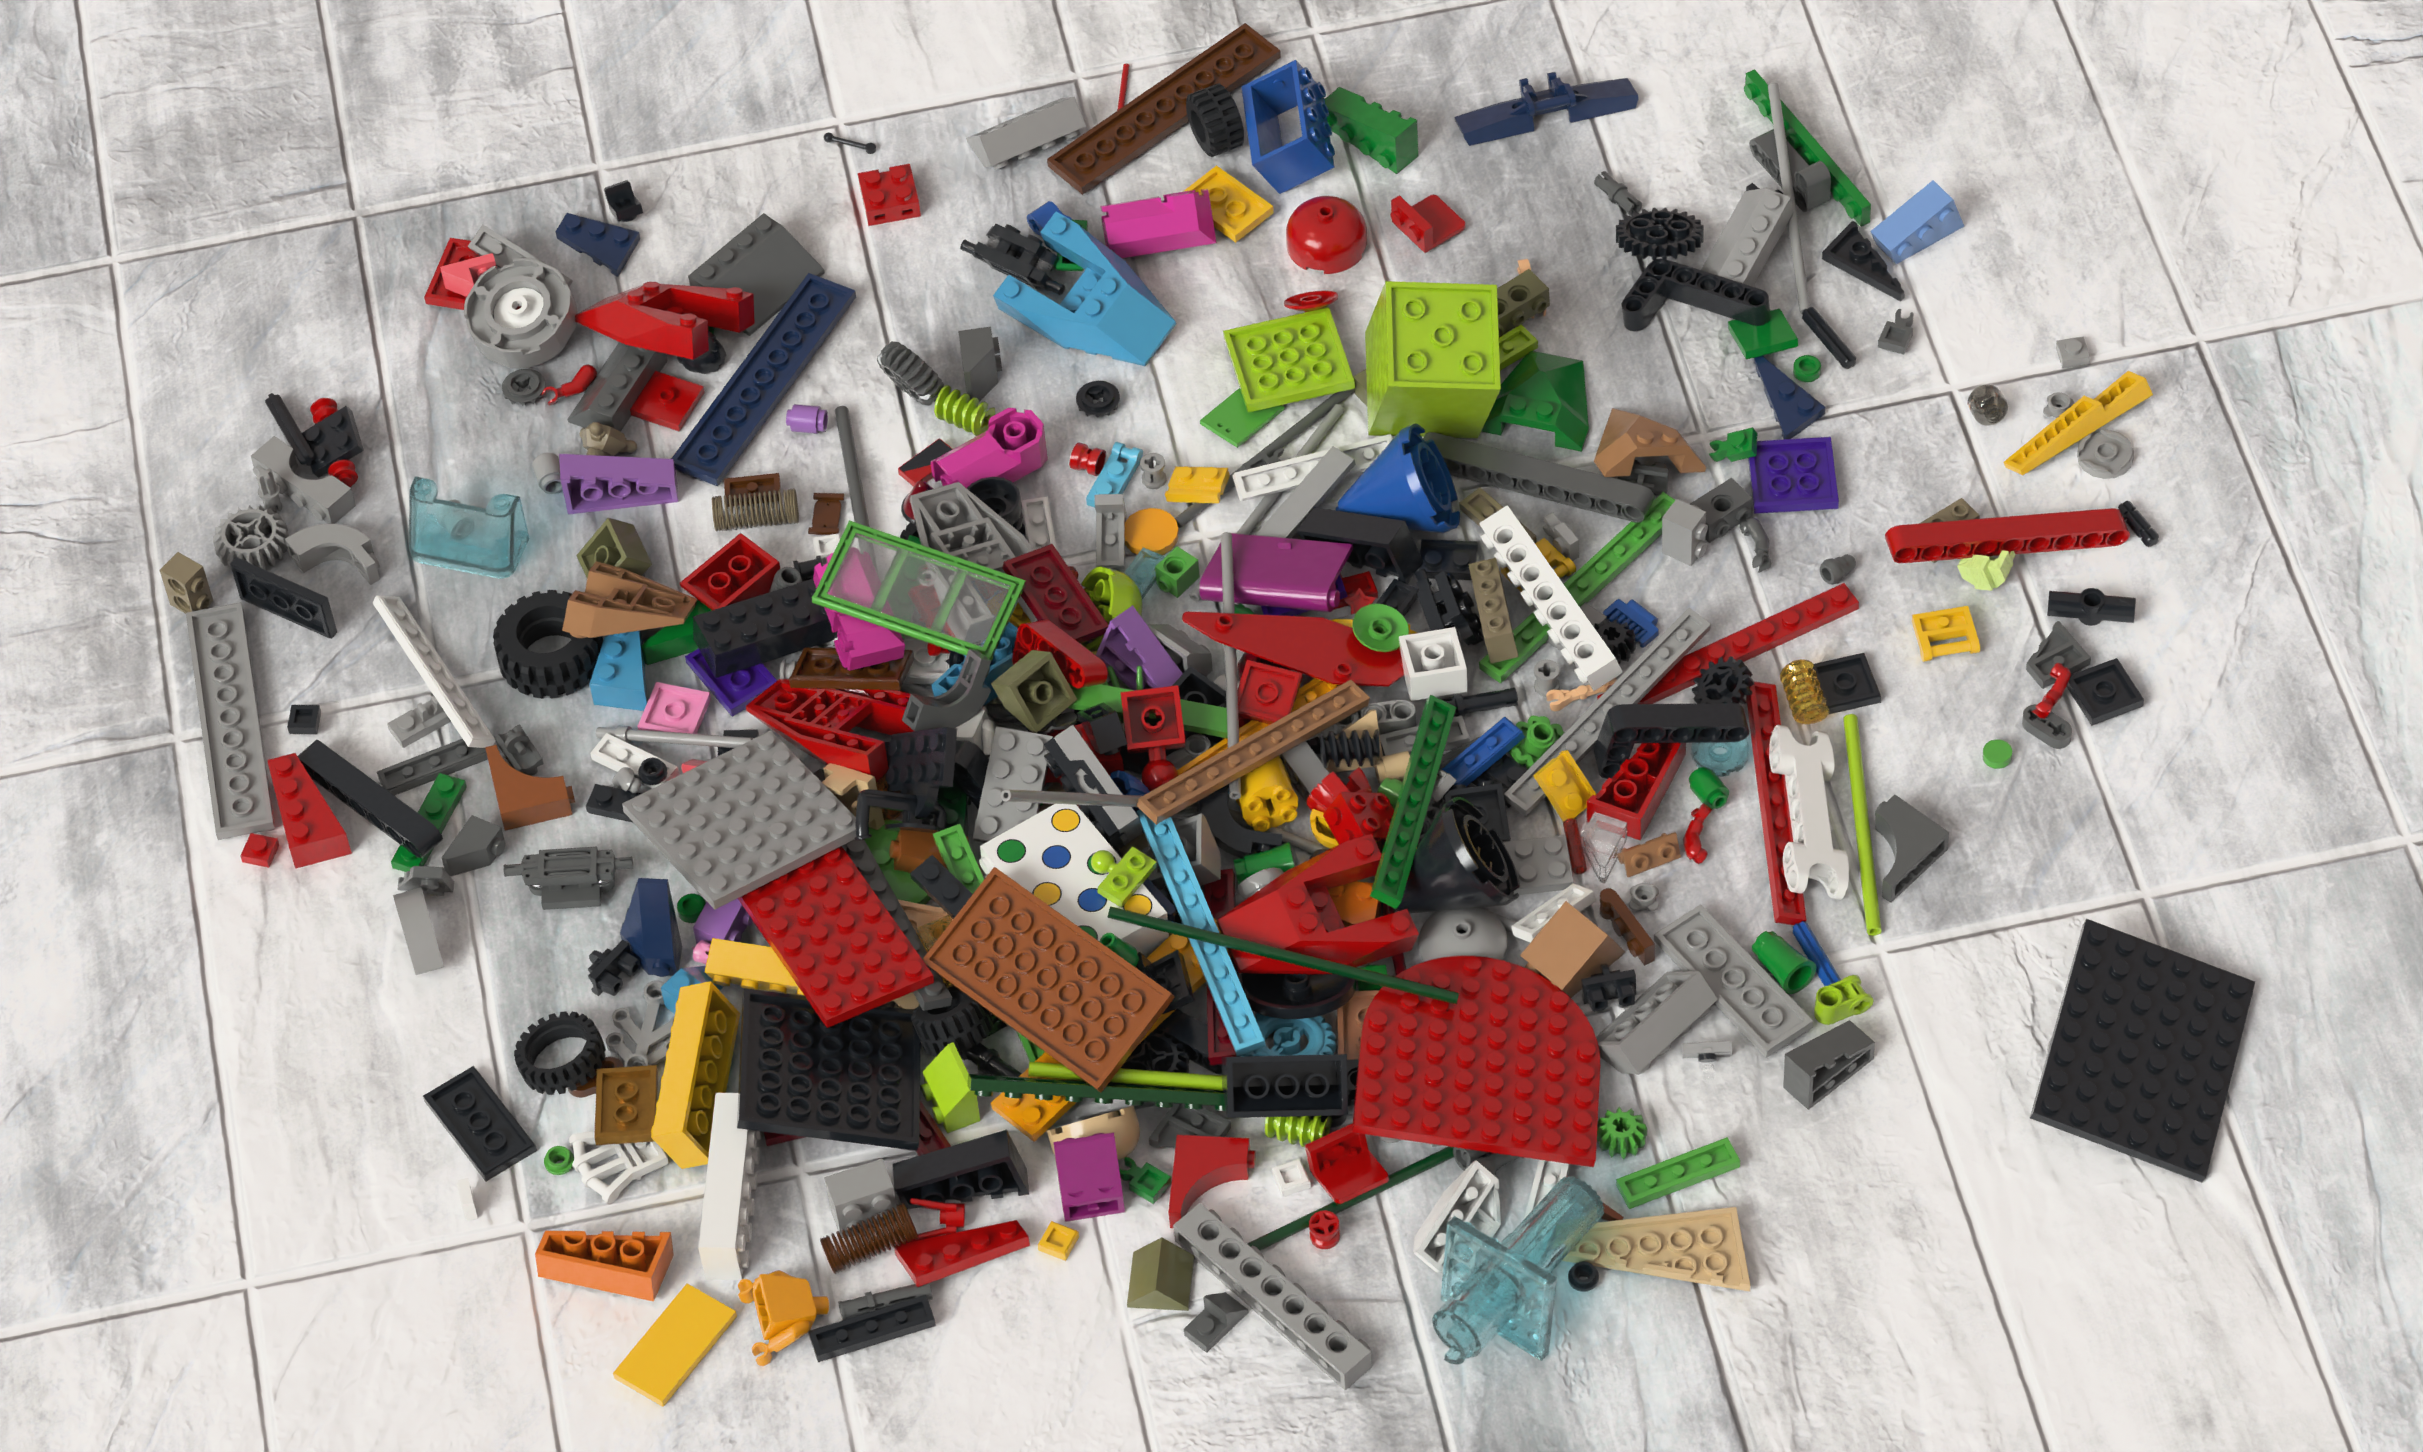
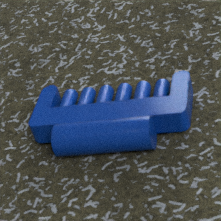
M1617 599L1603 611V614L1607 616V620L1609 619L1610 622H1613L1616 618L1619 624L1627 622L1629 629H1634L1635 641H1639L1642 648L1659 635V629L1655 626L1658 618L1633 599L1627 604Z

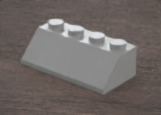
M1067 97L1050 102L966 139L984 167L993 166L994 170L1008 165V159L1017 156L1019 160L1032 155L1031 149L1041 146L1043 150L1057 144L1055 141L1057 138L1064 136L1066 140L1079 135V129L1086 127L1075 97Z
M1768 188L1745 191L1701 270L1753 287L1794 213L1791 197Z
M1699 971L1666 972L1635 1001L1634 1005H1630L1596 1036L1600 1057L1622 1074L1639 1075L1650 1068V1062L1654 1058L1666 1053L1671 1048L1670 1044L1676 1038L1689 1032L1691 1029L1690 1025L1695 1020L1706 1016L1710 1012V1007L1718 1000Z

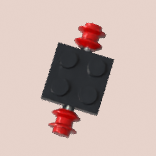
M320 398L310 407L315 425L302 432L315 455V459L311 461L312 472L318 478L328 473L329 476L332 475L351 487L357 482L358 474L355 471V464L349 459L364 451L353 412L347 406L338 410L336 401L331 398Z

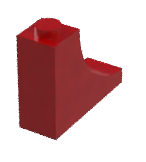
M1177 1135L1168 1211L1170 1228H1174L1173 1225L1187 1214L1192 1204L1206 1191L1223 1183L1248 1180L1249 1168H1255L1256 1151L1250 1150L1249 1138Z

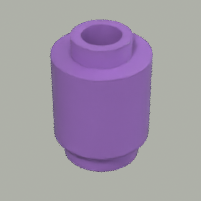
M794 404L792 410H787L786 425L790 426L792 432L818 434L819 431H826L828 412L821 409L820 406Z

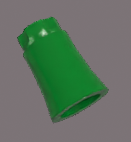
M1290 842L1263 852L1244 856L1245 859L1233 860L1238 885L1246 878L1264 869L1280 868L1283 872H1286L1295 867Z
M1774 931L1761 933L1752 945V951L1758 957V960L1770 971L1787 994H1795L1804 989L1816 973V964L1799 953Z

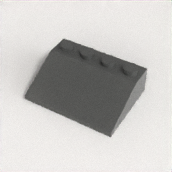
M763 213L688 275L690 286L741 288L744 292L753 293L755 324L743 331L750 336L784 307L808 273L820 277L825 272L822 266L781 224Z

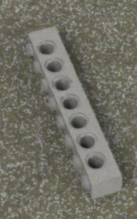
M1199 1203L1173 1225L1176 1243L1187 1252L1193 1254L1200 1264L1344 1390L1348 1389L1372 1368V1352L1368 1344L1362 1339L1357 1340L1352 1336L1343 1322L1340 1320L1335 1321L1329 1316L1326 1308L1320 1302L1316 1301L1314 1303L1298 1283L1293 1284L1290 1282L1280 1267L1267 1262L1257 1247H1250L1244 1242L1240 1233L1233 1227L1228 1228L1214 1210H1208ZM1214 1237L1215 1239L1207 1240L1206 1238ZM1228 1256H1237L1235 1258H1227ZM1250 1274H1257V1276H1255V1277H1250V1276H1248V1275H1250ZM1270 1293H1279L1278 1295H1269ZM1294 1311L1301 1312L1299 1314H1291V1312ZM1314 1330H1321L1322 1332H1320V1333H1313L1312 1331H1314ZM1343 1349V1351L1341 1352H1335L1333 1350Z

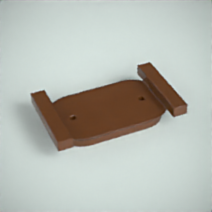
M814 493L813 499L818 501L814 506L812 527H809L808 534H838L840 531L838 525L841 512L839 500H844V493Z

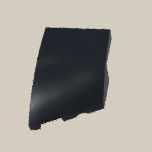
M1178 950L1153 963L1141 952L1137 953L1139 961L1135 968L1168 990L1175 997L1162 1014L1195 1001L1184 956Z

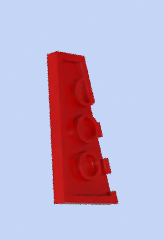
M1017 1220L907 1242L906 1244H901V1246L896 1245L894 1251L916 1286L920 1287L1028 1247L1030 1242L1025 1230Z

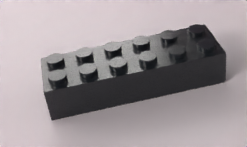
M813 579L693 616V640L715 678L802 651L804 648L821 645L837 638V632H832L831 623L825 608L812 603V596L817 589Z

